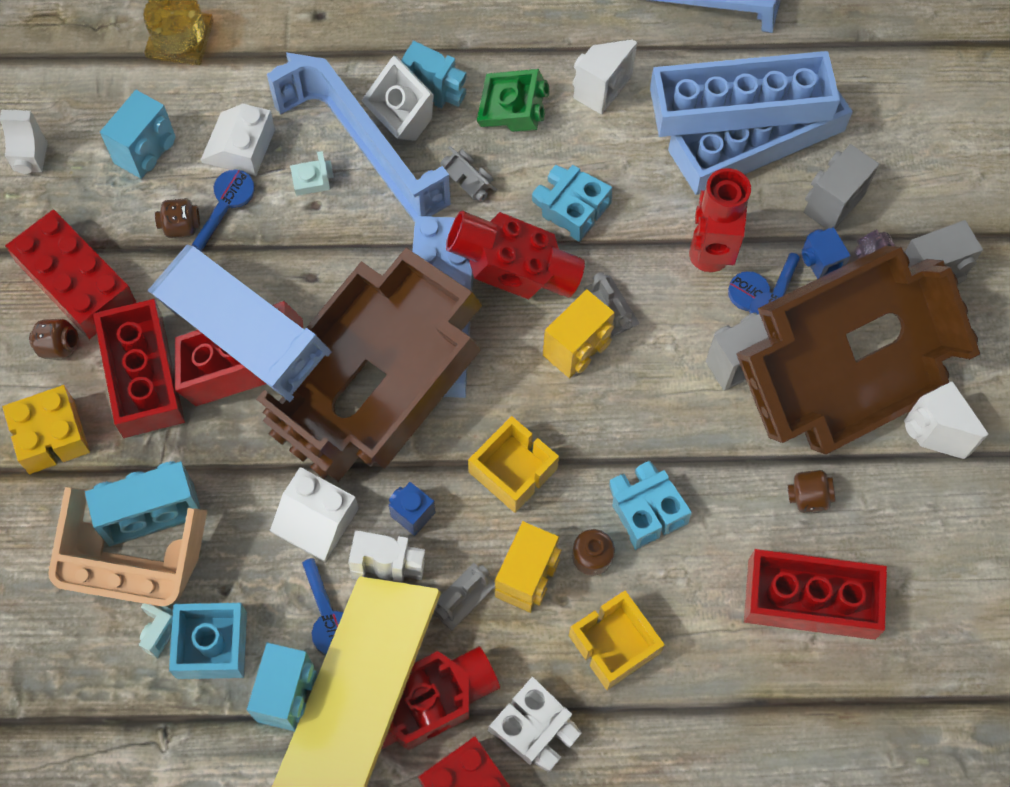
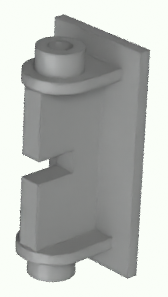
M451 146L448 147L453 154L451 157H444L441 165L457 183L464 176L467 177L460 186L473 200L480 202L485 200L488 195L486 191L489 188L495 192L497 191L491 184L494 178L482 167L477 171L471 165L474 159L463 149L457 152Z
M603 272L594 275V283L584 287V290L588 289L615 312L612 324L614 329L611 335L614 337L639 325V321L612 277L604 275Z
M473 563L439 597L433 614L453 631L495 588V582L489 577L490 572L484 566L478 567Z

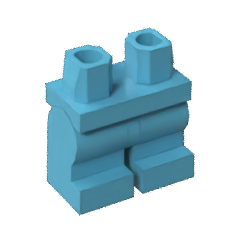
M413 40L401 61L434 94V106L442 109L444 104L448 102L459 107L466 96V89L463 88V85L465 84L467 73L455 68V58L449 55L444 58L439 52Z
M555 165L548 175V182L553 184L554 188L550 190L543 185H538L532 193V202L542 208L543 218L548 221L551 220L559 227L565 228L570 232L572 238L580 242L594 225V220L597 221L612 203V187L585 172H580V168L574 165L569 170Z
M651 461L645 462L635 469V474L640 482L631 486L625 474H621L611 479L609 483L613 496L612 506L630 535V541L635 550L659 539L661 531L665 536L689 524L692 513L669 480L665 470L659 472Z

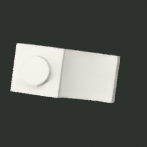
M1 110L0 122L5 136V158L12 170L22 174L42 172L48 143L31 111Z

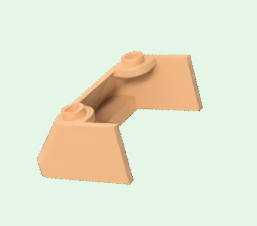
M65 487L49 567V578L52 584L64 590L156 606H169L176 603L180 599L198 562L208 510L188 508L183 537L173 541L167 547L164 562L103 552L105 541L93 528L92 523L83 522L87 502L84 491L88 490Z

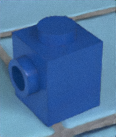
M834 227L824 231L818 229L810 233L801 251L806 266L811 267L817 279L847 265L851 256Z
M411 482L404 488H397L389 499L391 517L414 536L436 513L434 500Z

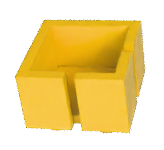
M586 289L545 329L543 356L569 379L576 372L582 373L591 362L589 357L593 356L597 351L602 353L611 343L612 339L610 336L614 329L612 324L615 312Z
M64 385L2 406L9 431L13 435L11 439L17 460L28 474L57 465L55 458L47 450L51 446L62 462L90 453L75 401Z
M511 416L468 459V471L476 480L516 513L534 494L535 486L539 489L558 469L559 456L538 438L533 442V453L530 452L533 433Z
M522 521L495 579V597L531 613L534 604L540 606L547 591L546 586L549 580L547 575L553 577L560 562L559 557L562 549L558 548L559 536Z
M626 590L600 607L599 614L594 610L572 625L569 631L570 639L584 659L587 660L592 657L590 667L606 690H609L660 655L665 646Z

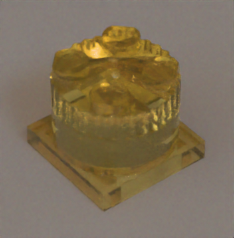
M148 0L143 13L144 22L149 33L144 51L146 58L201 66L214 21L212 14L201 13L197 0Z

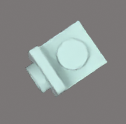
M323 151L317 152V161L290 165L296 196L330 190L328 178H334L331 160H324Z
M143 603L141 609L147 615L154 618V621L144 627L140 635L141 642L139 646L146 653L158 659L171 638L173 619L171 615L173 611L167 606H152Z

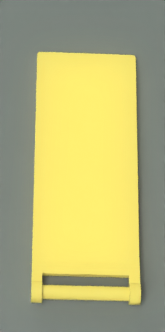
M362 576L358 577L305 705L303 716L300 717L272 787H367L441 592L438 589Z

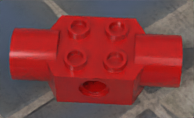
M724 168L715 171L709 177L705 190L700 191L699 206L696 207L695 224L698 225L694 230L689 257L692 264L704 272H717L725 268L726 265L735 266L742 245L751 184L746 175L736 169Z
M462 210L456 216L447 237L446 251L469 259L474 279L528 300L541 288L570 298L576 292L583 277L585 260L560 250L554 233L502 212H499L491 221H488Z
M480 646L453 660L436 651L414 663L381 750L396 742L410 750L468 720L469 705L500 689L497 676Z

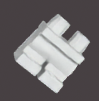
M355 530L349 557L351 578L357 580L360 576L365 577L366 573H372L382 580L393 579V582L399 583L404 582V577L422 580L425 565V549L409 547L408 538L398 536L396 541L389 536Z
M533 677L513 698L512 703H509L491 723L488 729L492 735L502 740L529 765L534 762L547 772H550L561 759V756L548 746L550 741L556 736L570 748L582 734L576 724L570 720L572 713L564 708Z

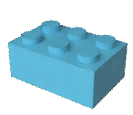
M173 461L165 462L155 470L145 473L142 471L133 472L123 480L101 482L96 484L93 489L84 491L93 528L109 547L185 523L188 508L201 509L194 483L181 461L177 463Z

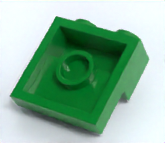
M539 69L486 74L477 116L478 124L480 127L507 125L511 132L537 130L539 121H544L545 108L542 102L544 97L549 96L548 81L543 78Z

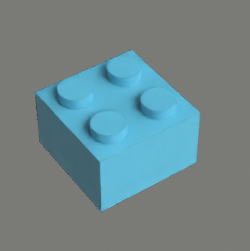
M138 90L131 94L100 131L113 163L140 179L155 167L159 157L165 150L171 148L176 138L165 106Z
M241 603L173 604L169 671L176 679L244 678L247 612Z
M266 643L247 707V711L257 723L291 731L296 730L300 717L303 716L306 707L304 701L307 690L312 691L317 678V671L313 670L314 665L307 652Z

